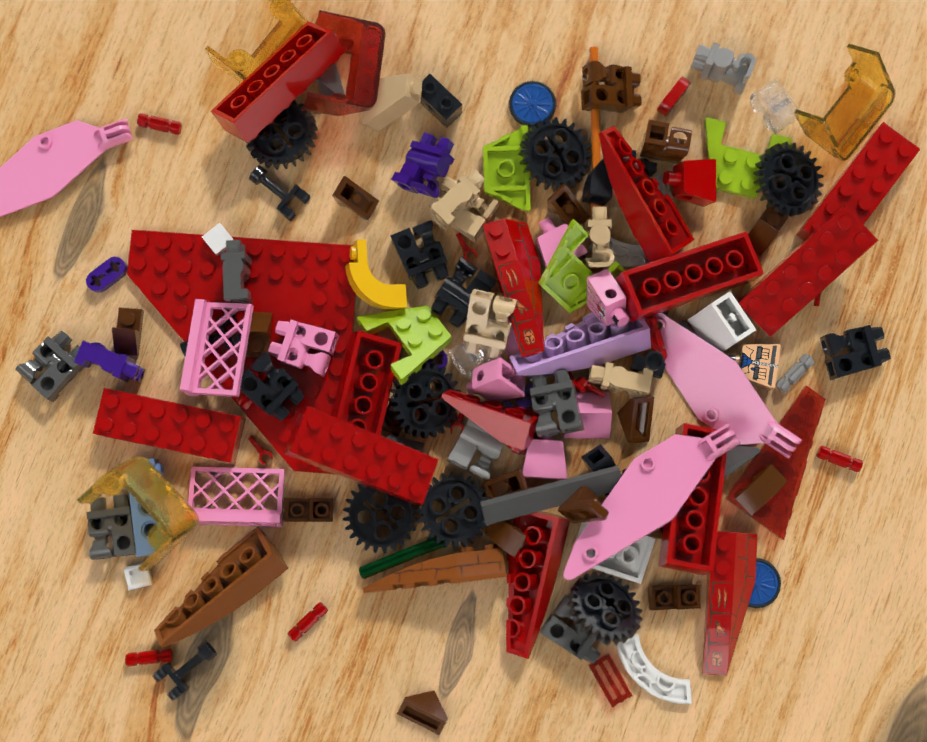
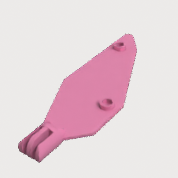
M124 118L100 128L77 120L33 137L0 167V217L55 197L106 150L132 141L133 137L127 119Z
M662 312L653 315L663 324L660 330L665 345L663 348L666 349L668 355L664 360V363H666L665 369L697 418L717 430L728 424L730 429L727 432L733 431L736 435L731 441L738 439L741 442L739 445L765 443L789 459L792 455L790 451L794 452L797 448L796 444H800L802 439L776 422L738 363Z
M726 424L704 438L675 434L635 458L602 504L609 511L607 519L589 522L576 540L564 570V577L567 580L575 579L673 520L714 460L741 444L738 439L731 441L736 435L733 431L727 432L730 426ZM590 550H594L596 552V555L593 558H589L587 556V553Z

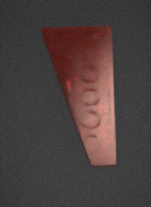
M807 385L803 387L778 423L802 439L800 444H796L797 448L795 451H790L791 457L788 459L764 443L760 448L761 452L754 456L725 497L726 500L781 540H784L786 536L787 525L791 519L792 508L799 492L807 464V457L812 448L815 430L819 424L826 400ZM772 463L787 479V482L765 505L751 516L735 499V495L753 481L754 476Z

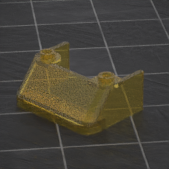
M269 0L271 2V14L279 22L252 55L245 50L236 49L225 59L207 45L205 50L211 62L239 83L244 81L308 21L290 0Z
M848 44L847 46L853 63L846 69L844 74L847 89L827 114L822 118L819 115H812L798 109L794 112L805 135L833 157L843 161L850 158L895 99V89L880 53L853 44Z
M135 456L105 473L77 501L79 503L92 504L103 493L109 496H116L126 488L157 522L148 533L149 544L154 548L155 552L138 567L140 571L152 570L198 526L199 517L196 511L147 458Z

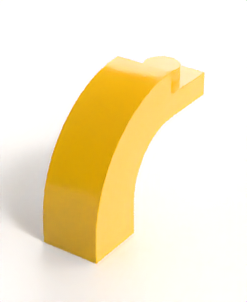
M357 239L353 246H350V259L354 260V263H348L345 266L347 279L354 292L364 302L381 310L394 311L407 308L406 284L391 285L378 281L371 274L368 267L366 239Z

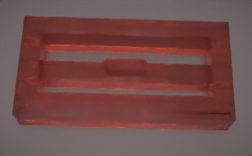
M609 653L598 658L594 664H588L612 708L633 696ZM605 660L608 661L625 692L623 695L619 692L603 663ZM595 666H600L617 696L616 699H612Z

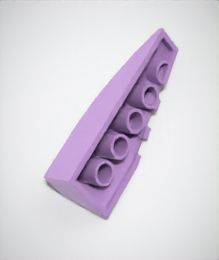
M592 312L585 315L583 321L576 325L571 323L565 326V331L557 335L551 334L545 337L543 353L521 358V354L518 352L509 358L517 376L553 374L560 370L568 372L592 367V365H601L650 349V328L644 319L632 323L629 319L628 323L622 327H618L616 323L604 326Z

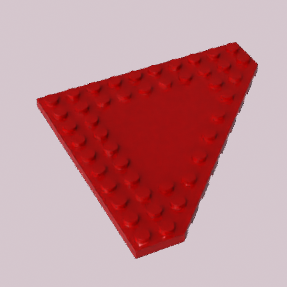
M132 230L127 275L183 341H187L189 339L195 299H204L207 302L229 303L224 300L223 261L221 260V254L217 256L204 241L201 234ZM232 237L234 240H241V244L245 245L246 254L251 258L252 266H248L251 273L249 279L244 282V289L251 291L252 305L254 306L253 312L273 313L271 343L283 344L285 336L276 334L275 329L278 321L290 322V320L334 331L339 335V339L333 356L329 355L331 360L325 377L314 372L311 367L304 366L303 369L281 363L277 360L278 358L270 355L271 362L275 368H283L299 384L297 387L305 395L297 405L288 397L281 403L290 412L283 421H280L273 415L269 416L254 402L248 409H244L237 403L239 397L231 398L293 471L334 474L318 470V466L284 454L301 408L308 406L331 416L354 326L356 293L347 279L345 269L348 263H354V260L350 259V246L353 245ZM222 309L213 310L212 319L215 323L216 318L225 315ZM239 310L235 313L237 324L245 318L246 310ZM234 324L226 326L227 332L234 327ZM237 331V332L234 333L232 336L237 335V334H241V333H240L239 331ZM225 342L215 349L220 357L229 351ZM309 348L308 354H317L322 351ZM213 352L205 358V365L207 367L218 360ZM234 353L224 362L231 369L237 364L238 357ZM245 358L243 373L246 369H249L259 378L260 372L250 368L256 359ZM221 364L211 373L216 379H219L227 370ZM231 376L221 383V386L225 390H233L234 379Z

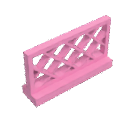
M195 299L180 385L182 392L189 396L215 395L239 397L254 307L252 304L207 302L204 299ZM222 309L225 315L215 323L212 319L213 310ZM239 310H246L245 318L237 324L232 316ZM230 319L234 327L224 334L219 327ZM217 330L222 337L211 345L208 341L209 335ZM239 331L242 335L241 341L233 346L228 338ZM226 341L231 349L220 357L215 349ZM213 352L218 360L207 367L205 365V358ZM235 353L238 357L237 364L230 369L224 361ZM222 364L227 372L219 379H216L211 372ZM209 375L214 383L207 389L200 388L201 381ZM231 376L234 379L233 390H224L221 383Z
M191 467L188 509L185 512V521L189 525L283 527L282 511L285 469ZM197 473H207L212 478L202 488L196 483ZM223 474H231L235 480L224 489L217 479ZM247 474H253L258 481L247 489L240 480ZM270 475H279V483L272 490L263 482ZM215 482L222 491L211 500L204 491ZM239 483L245 492L234 500L228 491ZM262 484L269 492L258 501L251 492L258 485ZM203 493L210 502L203 508H194V500ZM226 494L233 503L226 509H220L215 502ZM249 494L256 504L249 510H246L238 503ZM273 495L277 500V510H266L262 503Z

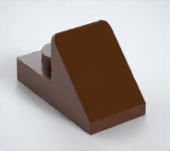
M343 176L332 195L339 206L349 208L365 220H369L379 203L378 199L346 176Z
M562 184L547 199L548 210L557 214L563 223L568 226L572 219L581 226L590 217L565 184Z
M773 207L766 208L748 233L755 253L760 256L778 235L779 230L788 219V217L782 216L780 212L773 213Z
M119 307L117 328L112 327L114 351L116 354L139 356L144 310Z
M253 312L245 358L257 359L264 351L268 353L271 344L273 313Z
M522 469L483 482L486 495L490 499L528 489Z
M581 486L558 508V512L572 523L606 520L609 513L601 505V502L598 501V496L586 486Z

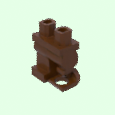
M591 61L582 67L584 88L581 91L582 111L595 109L623 113L628 109H636L642 105V96L640 94H633V88L640 86L641 74L632 72V67H622L619 65L605 67L599 61ZM595 82H600V83H601V82H604L605 85H599V84H593V83H595Z
M648 120L647 129L643 136L640 157L678 164L688 155L692 131L671 127L670 136H667L670 123ZM683 132L687 140L675 138L674 134Z

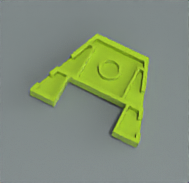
M706 117L704 128L706 129L708 159H716V190L754 200L759 194L756 193V190L760 188V185L754 184V181L758 180L759 177L755 176L753 172L760 170L755 164L761 161L759 158L761 154L722 145L721 141L726 122ZM772 134L768 148L784 142H788L790 145L792 138Z
M572 219L538 282L569 313L587 304V277L594 275L573 254L578 246L589 236V233L574 219ZM616 261L608 268L614 279L623 271H626Z
M428 305L357 317V323L363 332L373 335L389 328L399 343H402V347L409 356L391 364V371L401 385L408 381V377L413 372L417 373L429 358L433 359L451 343L452 336Z

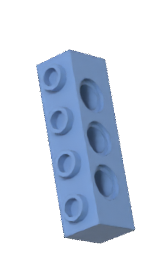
M155 458L125 462L136 557L170 552L169 547H172L171 533L167 532V523H169L170 519L168 510L164 508V500L167 499L165 486H162L161 477L164 476L163 465L159 463V459ZM149 477L152 480V486L150 489L145 490L142 483L145 478ZM151 500L155 504V509L149 514L145 510V505ZM151 524H155L158 528V532L154 537H151L148 533V528Z

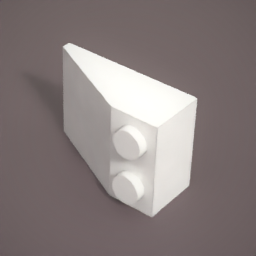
M589 522L581 523L576 540L579 538V536L584 531ZM644 536L592 569L641 584L655 539ZM590 550L587 553L589 558H593L596 555L594 550Z

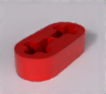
M682 76L660 103L657 111L666 117L692 82Z

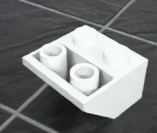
M730 291L687 320L698 337L721 352H724L756 331V328Z

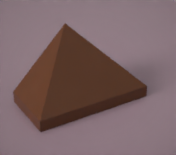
M653 396L632 397L617 412L628 443L649 442L654 405Z
M434 690L405 697L397 712L398 715L440 735L448 720Z

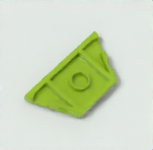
M523 125L517 131L500 137L498 141L483 146L484 194L530 213L529 172L523 173L527 165L519 163L524 157L518 155L524 149L519 146L522 141H526L523 135L526 132L528 133V126Z

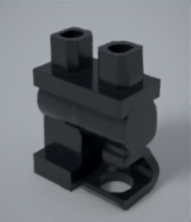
M432 220L412 227L413 233L420 235L424 246L421 249H418L410 228L390 235L409 280L413 281L418 290L429 285L425 275L429 272H434L437 281L444 280L449 276L447 269L448 261L440 241L434 240L432 234Z
M460 257L456 264V273L453 277L448 276L436 293L434 297L436 299L431 307V310L440 316L447 307L452 309L454 314L449 319V322L457 328L467 320L470 295L473 289L490 292L498 282L486 272L480 270L467 289L463 287L462 283L464 280L472 277L478 268Z
M867 325L846 330L841 336L830 333L820 337L825 358L838 353L845 347L848 348L849 352L848 354L825 360L830 381L876 368L891 359L888 348L877 350L875 341L884 339L882 327Z
M264 351L251 364L250 368L254 371L263 372L269 378L268 381L264 384L252 371L246 369L242 375L240 391L269 416L273 415L275 418L283 421L290 412L281 403L288 397L297 405L305 395L297 387L299 384L283 368H275L271 362L270 355Z

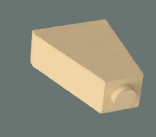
M408 73L368 80L366 82L362 125L375 131H381L418 105L421 100L422 80Z

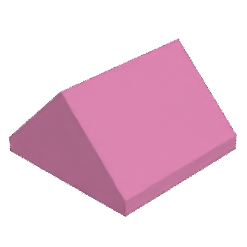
M576 392L585 430L563 434V439H609L612 420L610 393L605 392V396L602 398L593 392Z

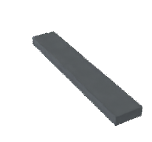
M617 465L481 501L485 525L560 506L581 486H586L597 496L610 493L621 478L620 468Z

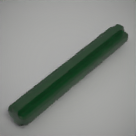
M433 537L359 567L360 576L362 579H366L444 547L443 541L441 540V542L435 545L436 537Z

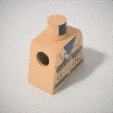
M744 344L739 347L738 355L725 353L738 363L753 386L769 391L775 388L780 344Z

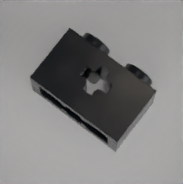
M431 74L422 81L420 103L448 128L463 113V104Z

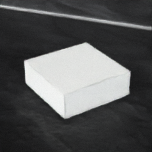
M218 223L202 236L217 256L226 250L227 240H234L221 223Z
M148 562L124 567L129 591L153 585Z

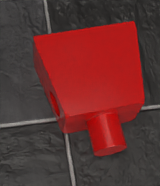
M716 159L682 161L673 166V171L664 172L663 183L665 185H672V195L676 199L701 207L715 203Z

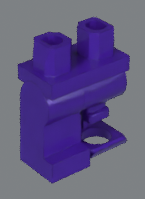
M424 132L419 142L412 140L410 144L411 149L406 154L403 167L399 173L395 172L391 180L403 190L437 198L440 195L437 178L445 177L450 165L453 164L455 159L450 153L454 144L449 139L441 137L437 146H435L438 139ZM425 180L428 182L427 186L423 184Z
M82 341L74 363L86 368L91 367V363L99 365L104 371L125 382H128L130 378L141 382L146 370L136 365V360L124 354L118 355L109 351L103 344L98 342L89 343Z

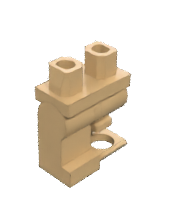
M474 170L468 177L463 174L458 179L457 184L438 202L432 204L430 218L441 229H447L455 220L452 214L456 210H463L469 202L472 204L476 200L480 192L479 188L483 185L482 183L485 181V178L477 170Z
M446 177L441 185V190L447 193L457 184V181ZM480 192L472 204L469 202L466 208L459 211L456 210L452 214L455 220L450 225L475 243L483 232L482 225L489 222L499 207L497 200H492L490 204H486L485 200L479 198ZM439 196L431 199L429 202L430 208L433 203L441 199ZM474 208L476 212L481 215V217L479 215H474L469 210Z
M593 207L592 220L587 221V228H591L589 239L592 242V258H586L587 267H609L614 262L615 256L612 250L609 249V228L612 227V219H607V207Z
M473 289L470 295L463 341H466V352L478 354L480 345L489 346L487 356L495 359L500 358L503 349L505 350L512 325V323L508 322V317L513 313L517 300L496 295L493 303L494 293ZM492 303L496 314L495 319L489 318Z
M606 362L604 367L592 365L588 382L600 385L599 390L601 391L609 389L614 392H621L624 390L628 391V395L631 398L644 397L650 392L653 371L644 368L642 374L627 371L621 366L613 367V363Z

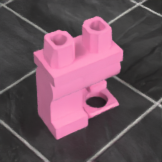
M290 320V322L278 321L275 333L285 336L283 344L272 342L268 353L278 358L277 360L281 363L299 369L308 366L320 376L325 377L331 360L329 355L333 356L339 335L334 331ZM309 348L322 351L317 354H308Z

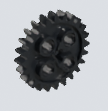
M293 100L291 105L277 115L273 121L282 134L286 135L293 147L287 145L271 124L261 130L254 140L247 143L246 148L251 152L250 154L253 159H256L260 165L264 163L267 168H270L273 164L276 170L279 169L280 164H283L285 169L288 168V163L290 162L293 166H296V160L299 159L304 162L302 155H311L308 148L316 146L313 141L318 139L316 120L310 110L305 109L303 103L297 105L296 101ZM300 132L298 136L293 137L294 134ZM282 146L280 150L275 151L277 147Z
M555 117L551 123L550 119L546 118L543 123L539 120L535 127L531 126L528 129L529 133L526 132L523 135L526 141L520 143L519 146L524 149L518 155L523 156L524 159L519 163L527 165L523 173L530 172L529 180L536 178V186L544 183V190L552 186L553 192L562 184L573 188L576 182H581L583 180L582 176L588 173L585 168L591 166L587 159L592 157V154L586 152V150L591 145L584 144L588 137H580L582 129L575 131L574 122L567 126V119L559 123L558 117ZM555 135L563 139V144L556 141ZM536 145L544 149V154L537 151ZM567 155L574 159V164L567 160ZM548 165L555 168L556 174L548 170Z
M788 142L778 143L766 149L765 153L759 156L761 161L755 164L760 170L753 172L755 176L759 177L758 180L754 181V184L760 185V188L756 190V193L763 194L760 201H768L766 208L774 206L773 213L781 211L782 216L789 214L790 217L801 215L813 208L812 205L818 203L816 197L822 195L818 189L824 187V184L819 182V179L823 178L824 175L817 172L821 169V166L814 165L817 158L810 159L811 151L804 153V146L802 145L797 148L795 142L790 145Z
M425 362L422 368L417 373L413 372L404 384L401 385L398 380L392 381L397 387L396 389H389L394 394V397L388 399V401L394 402V406L390 407L389 411H396L392 419L400 420L397 427H405L404 433L410 434L412 432L413 437L421 435V438H428L429 435L430 437H437V432L445 433L444 427L451 428L452 425L449 420H457L453 413L454 411H459L442 398L428 400L424 404L417 403L409 407L407 406L409 402L424 400L426 397H435L449 389L455 390L454 386L458 382L450 381L453 374H445V367L438 369V364L430 365L429 362ZM432 381H434L436 384L434 391H432L430 388V384ZM411 386H413L415 389V394L413 397H411L409 394ZM438 403L441 406L439 414L436 413L435 409ZM417 409L420 411L418 420L415 419L414 415Z
M450 472L448 478H446L444 473H441L439 476L440 481L433 477L431 480L432 485L428 488L423 504H417L421 508L417 509L415 514H419L422 517L416 522L424 523L425 526L420 531H429L427 539L433 536L436 537L435 545L442 540L444 548H447L452 543L453 549H456L459 542L463 547H466L467 539L474 543L476 541L474 535L478 537L483 535L480 528H488V525H485L483 522L484 518L480 502L490 498L482 497L485 489H477L479 481L474 484L470 483L472 476L463 480V473L460 472L457 478H455L454 473ZM452 489H458L461 492L462 497L460 500L452 497ZM467 498L470 499L468 504L461 507L455 513L450 514L440 522H436V518L446 513L451 507L457 506ZM433 501H438L442 504V512L433 510ZM465 508L472 509L474 519H467L465 517ZM446 521L454 523V532H449L445 529Z
M358 484L359 492L357 493L352 490L350 492L354 497L353 500H345L350 504V508H343V511L349 513V516L342 518V520L349 521L350 525L345 527V530L352 529L353 531L349 538L357 536L356 545L358 546L364 542V550L367 551L370 546H373L374 553L378 551L379 547L382 548L383 553H386L387 546H390L395 551V543L404 546L402 538L411 539L407 532L409 530L416 531V528L411 524L418 520L413 517L417 509H412L413 504L369 486L364 488L361 484ZM375 492L384 494L385 502L382 505H376L373 502L372 497ZM364 501L369 502L378 511L384 509L386 511L384 513L385 517L397 525V529L391 527L383 519L377 521L375 519L377 514L366 507ZM395 506L403 510V516L399 520H395L391 516V510ZM361 510H366L370 513V521L366 524L360 523L357 518ZM379 525L387 526L389 534L386 538L382 539L377 536L376 529Z
M594 571L591 575L586 573L583 578L580 577L571 587V593L568 595L571 601L567 606L573 608V610L569 614L577 617L574 624L581 623L580 631L587 630L589 632V639L594 635L596 636L597 643L604 639L606 645H609L612 641L615 646L620 642L624 644L641 627L639 623L643 618L639 615L643 611L637 608L640 601L633 600L636 593H629L627 591L629 585L623 587L621 585L622 579L616 582L613 575L606 578L604 572L598 576Z

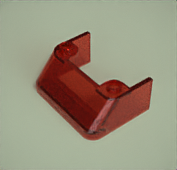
M319 10L315 24L332 30L336 34L345 53L351 54L346 94L334 93L330 96L307 92L302 109L333 116H343L371 110L378 96L386 35L384 27L377 22Z

